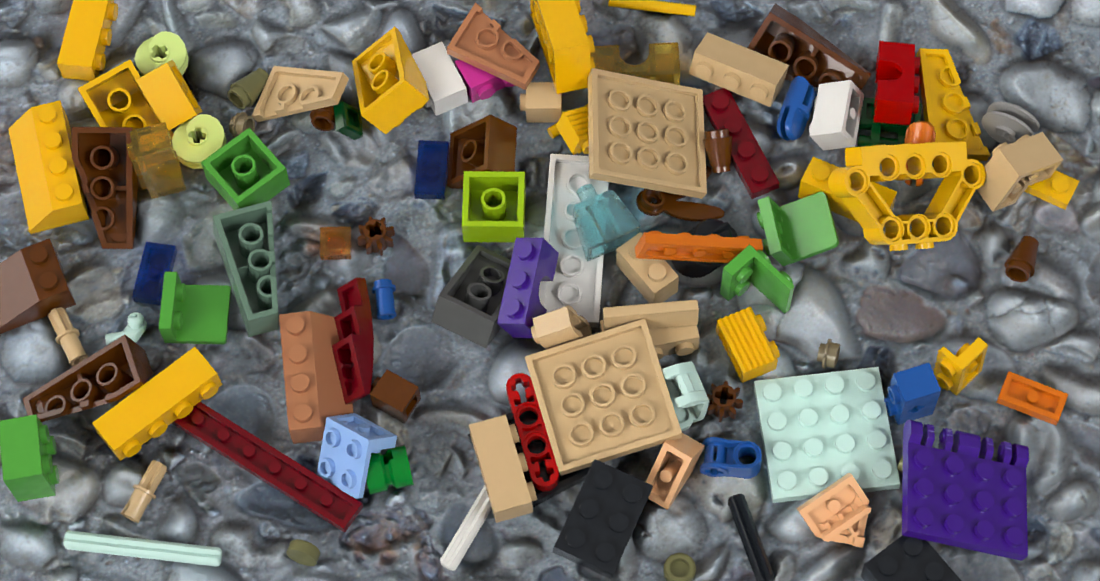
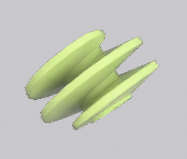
M162 31L154 37L147 39L138 47L135 54L136 67L141 77L171 60L175 62L181 75L184 74L188 67L189 56L185 43L180 36L172 32Z
M199 114L182 123L175 130L172 138L176 158L184 166L192 169H203L201 162L227 143L223 126L219 120L207 114Z

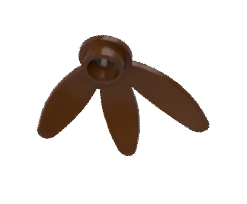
M706 166L707 180L712 173V169ZM644 189L636 198L638 209L649 216H657L664 212L678 219L701 222L706 219H719L725 215L723 209L716 206L676 201L686 197L678 194Z

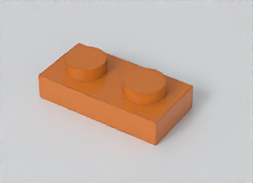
M1008 371L996 403L1056 426L1069 394Z

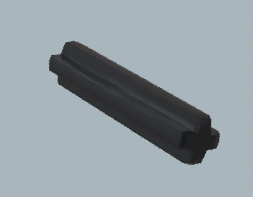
M736 494L729 497L728 506L756 581H774L772 568L745 496L743 494Z

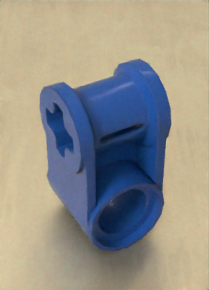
M719 437L703 439L702 444L705 445L704 463L700 465V472L711 477L725 476L751 479L760 472L762 453L759 446L754 442L727 440ZM743 456H751L755 461L752 464L746 465L740 462L739 459Z

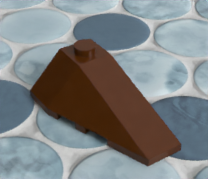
M123 335L24 397L23 402L27 416L36 414L41 422L118 401L144 385L153 375L146 351L128 336Z

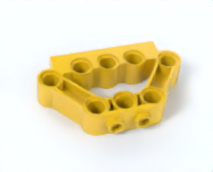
M966 141L926 142L920 144L904 143L899 145L884 144L845 148L846 167L834 169L829 176L828 185L831 193L842 199L861 225L864 237L870 244L889 245V251L908 250V244L914 243L916 249L934 248V242L948 241L956 235L958 221L975 190L984 184L986 171L978 160H967ZM849 178L851 180V186H849L848 183ZM920 178H944L924 214H901L898 216L893 214L871 183L892 180H916Z

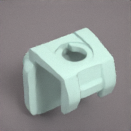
M692 361L678 363L662 369L682 432L688 430L692 423L703 420L709 405V399Z

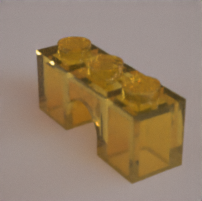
M678 42L649 44L648 58L638 65L627 64L621 59L619 45L594 46L595 52L590 53V57L592 56L594 59L595 69L680 85Z
M166 122L129 131L132 143L126 144L142 190L148 189L151 199L187 190L177 153L173 149Z

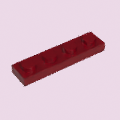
M722 88L704 95V112L714 130L728 128L729 135L733 136L731 162L751 199L778 189L780 182L730 91Z

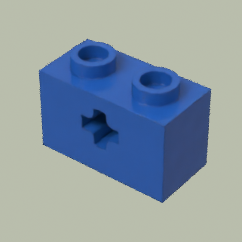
M930 363L893 374L884 402L888 415L894 416L897 425L906 423L907 420H916L933 414L941 389Z

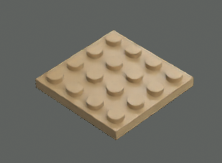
M592 68L588 76L589 179L702 199L707 194L706 157L703 139H705L703 90Z
M645 318L525 356L561 476L590 467L594 459L606 462L663 444L666 440H675L683 437Z

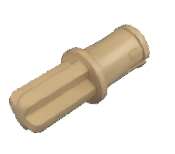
M65 308L52 309L48 317L57 334L55 340L57 344L62 345L69 364L75 366L88 358L78 338L80 332L73 327Z
M156 460L151 461L139 484L133 485L134 491L121 511V515L133 522H140L150 501L156 498L154 492L167 471V467Z

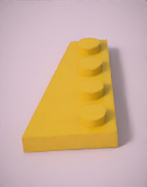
M920 48L916 56L920 57L919 76L924 121L930 122L934 126L936 132L935 142L966 141L967 160L987 161L990 157L989 150L982 143L980 138L981 130L978 123H974L969 110L971 105L967 96L964 97L960 88L961 80L949 50Z

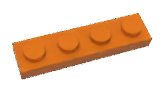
M650 231L643 233L635 246L636 258L729 263L749 244L756 251H763L762 239L750 238L748 236L721 237L718 234L702 236L692 235L687 232L666 234L660 231Z

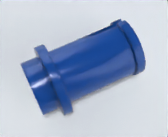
M390 279L376 280L371 291L375 294L377 319H393L397 316L393 296L396 287Z

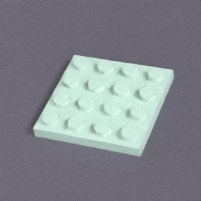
M879 367L754 381L753 386L772 503L811 499L848 473L853 475L864 493L899 489L900 479L886 404L884 402Z

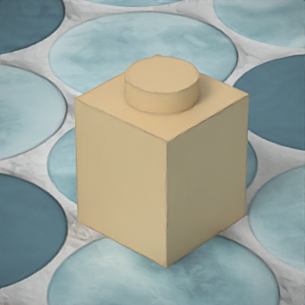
M530 82L526 89V94H520V111H526V122L557 123L562 114V93H556L553 82Z

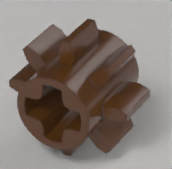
M369 217V221L365 225L358 226L361 234L357 237L359 246L366 245L367 255L374 252L382 256L383 251L387 247L393 248L394 246L393 239L391 238L395 235L394 227L389 226L386 228L387 224L384 217L381 220Z
M728 381L719 386L712 383L710 389L712 395L707 394L709 404H711L707 408V415L714 414L719 417V422H722L723 418L729 416L732 419H736V410L734 408L740 409L743 407V400L736 399L739 396L740 388L733 389L728 385ZM727 399L726 404H720V400Z

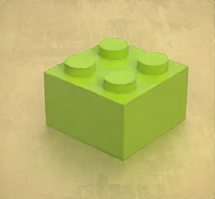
M464 171L462 233L464 242L515 243L516 238H525V172Z

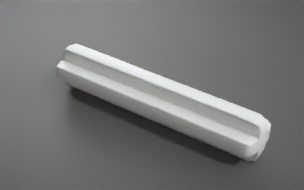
M485 485L440 559L441 565L448 570L455 571L492 510Z

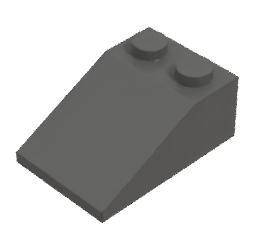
M477 245L439 294L431 322L487 348L501 328L497 324L511 260Z

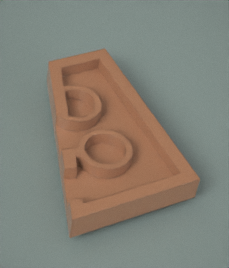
M476 2L447 46L448 55L524 90L527 89L540 68V61L516 39H512L501 29V25L494 19L491 20Z

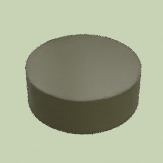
M300 539L292 540L286 551L290 559L306 566H315L321 554L315 545Z
M684 553L670 555L664 563V578L666 581H693L696 574L694 560Z

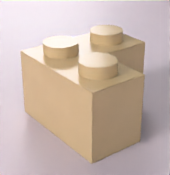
M1043 132L1032 136L1026 134L1016 142L1010 144L1004 142L992 151L993 156L983 165L986 171L985 182L976 190L994 212L1015 204L1029 185L1050 178L1064 159Z

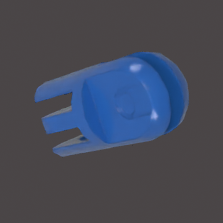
M797 76L791 81L777 120V132L786 141H794L802 136L814 107L815 97H817L815 89L801 76Z

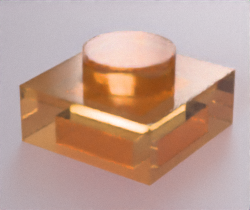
M351 226L320 227L321 260L352 258Z

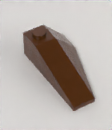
M776 3L747 47L788 64L789 67L785 80L792 81L795 77L801 76L812 87L816 88L819 87V84L852 80L862 90L871 76L870 72L809 25Z
M72 127V160L75 167H77L82 182L81 186L84 194H86L102 249H134L140 160V128Z

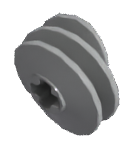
M1001 101L993 102L981 120L982 126L988 135L1001 144L1007 142V144L1016 142V140L1026 134L1032 136L1040 128L1037 119L1028 111L1018 105Z

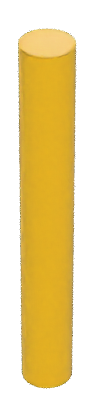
M609 0L608 2L609 7L695 17L696 5L658 0Z

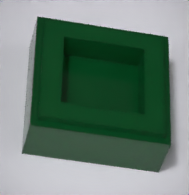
M343 101L333 105L336 131L353 140L363 137L360 110Z

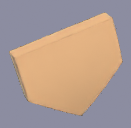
M851 473L846 474L796 508L815 537L827 542L834 541L863 548L868 514H871L872 508L869 506L867 496Z

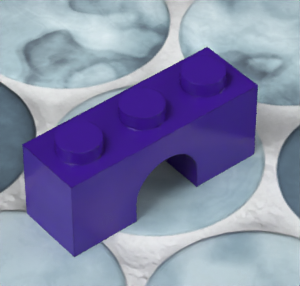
M516 238L497 320V324L513 338H533L531 333V327L534 326L532 318L543 315L547 311L539 299V285L541 281H553L559 253L544 238Z

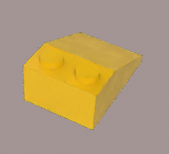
M395 26L352 61L361 116L385 135L394 127L400 126L408 116L421 109L429 100L426 81L399 29Z
M128 60L79 87L78 91L99 127L140 128V157L172 140L174 133L172 130L166 131L137 82L138 78H140L139 73L132 61Z

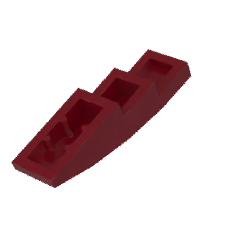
M357 277L337 289L342 313L334 317L340 341L332 345V350L345 404H352L370 394L373 373L374 335L371 305L366 279Z

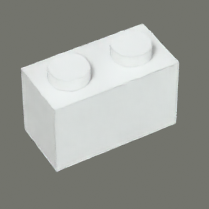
M443 42L412 54L426 81L429 100L425 104L426 108L431 106L437 116L468 103L467 88L451 57L447 54Z
M852 80L819 84L817 97L814 100L815 109L809 126V136L823 151L855 147L864 94Z

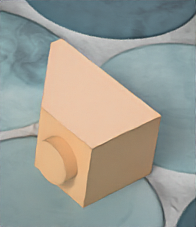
M682 433V438L666 440L646 480V483L653 485L648 499L666 510L670 508L693 472L705 445Z

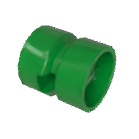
M405 445L389 448L386 454L381 452L371 453L366 479L370 495L385 492L390 485H393L396 489L414 485Z

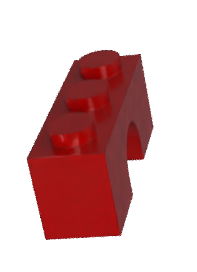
M879 41L875 72L877 89L874 101V122L910 125L912 113H918L919 96L914 94H918L920 76H915V74L918 75L920 57L915 56V44Z

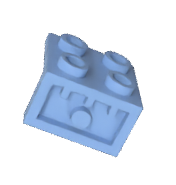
M356 413L327 417L316 474L355 499L363 498L371 453H380L383 449L395 448L397 435Z

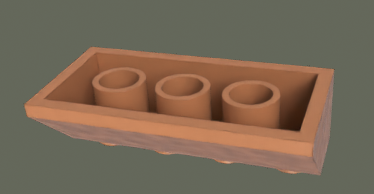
M313 311L280 314L279 321L289 433L293 444L322 441L327 417L354 413L353 403L345 404L332 350V345L340 341L335 319L332 316Z

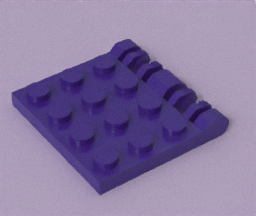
M907 420L903 429L902 535L1020 561L1028 557L1026 468L1029 462L1028 446L1016 443L1011 444L1006 441L1001 442L997 450L996 462L991 460L994 454V440L992 438L983 437L981 440L979 435L958 430L953 435L952 429L942 428L939 435L938 448H933L935 440L934 425L924 424L923 426L922 422Z

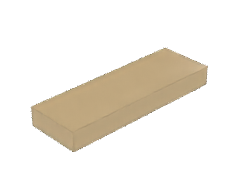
M698 300L604 307V331L644 318L648 329L698 325Z

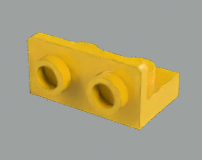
M978 337L971 345L968 342L965 343L956 355L952 354L944 346L940 348L934 368V375L939 386L946 391L950 390L957 396L982 371L988 344Z

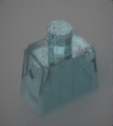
M586 184L577 190L576 193L581 202L573 207V219L587 262L616 250L640 233L641 225L613 190H608L598 195L592 184Z

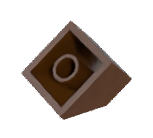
M490 114L450 133L447 187L463 189L464 171L515 172L517 127Z

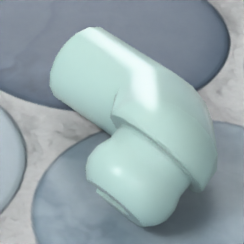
M138 312L131 313L128 316V324L123 331L105 334L106 345H109L123 335L128 336L136 343L147 327V322L144 320L143 315Z

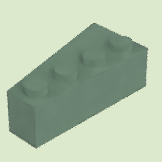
M272 200L213 215V234L248 337L278 330V297Z

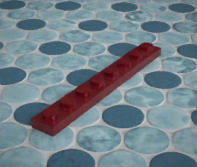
M202 402L196 404L191 413L186 417L172 422L181 430L344 533L363 508V504L341 491L336 486Z

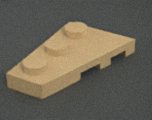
M273 66L252 117L255 121L262 122L337 105L349 78L343 72Z

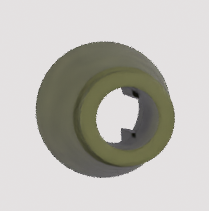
M258 68L256 71L231 84L227 95L232 104L241 110L251 107L262 93L269 77L268 73Z

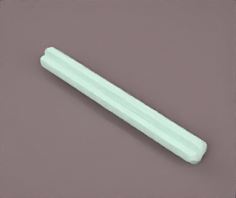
M70 530L65 533L63 542L68 550L219 566L222 561L221 549L211 546Z

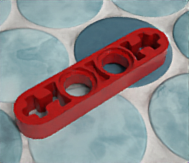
M517 373L508 379L506 390L522 451L527 462L529 476L537 490L542 492L551 491L558 485L559 470L531 377L527 374ZM521 383L523 388H526L525 397L527 402L521 403L519 392L514 391L516 390V385ZM525 411H533L537 414L538 418L535 423L526 425L520 421V415ZM534 439L542 440L546 445L545 450L538 454L530 452L527 446ZM544 461L547 473L551 474L549 481L544 482L543 478L539 477L540 466L538 462Z

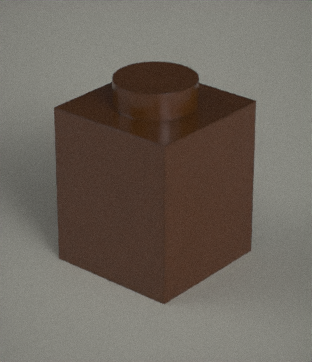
M388 369L382 377L378 376L371 385L370 397L372 405L404 424L421 400L418 386Z

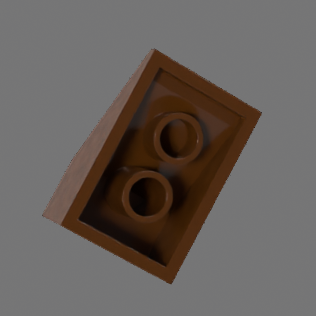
M50 238L20 249L0 263V334L46 317L54 308L63 307L66 309L76 305L58 254Z

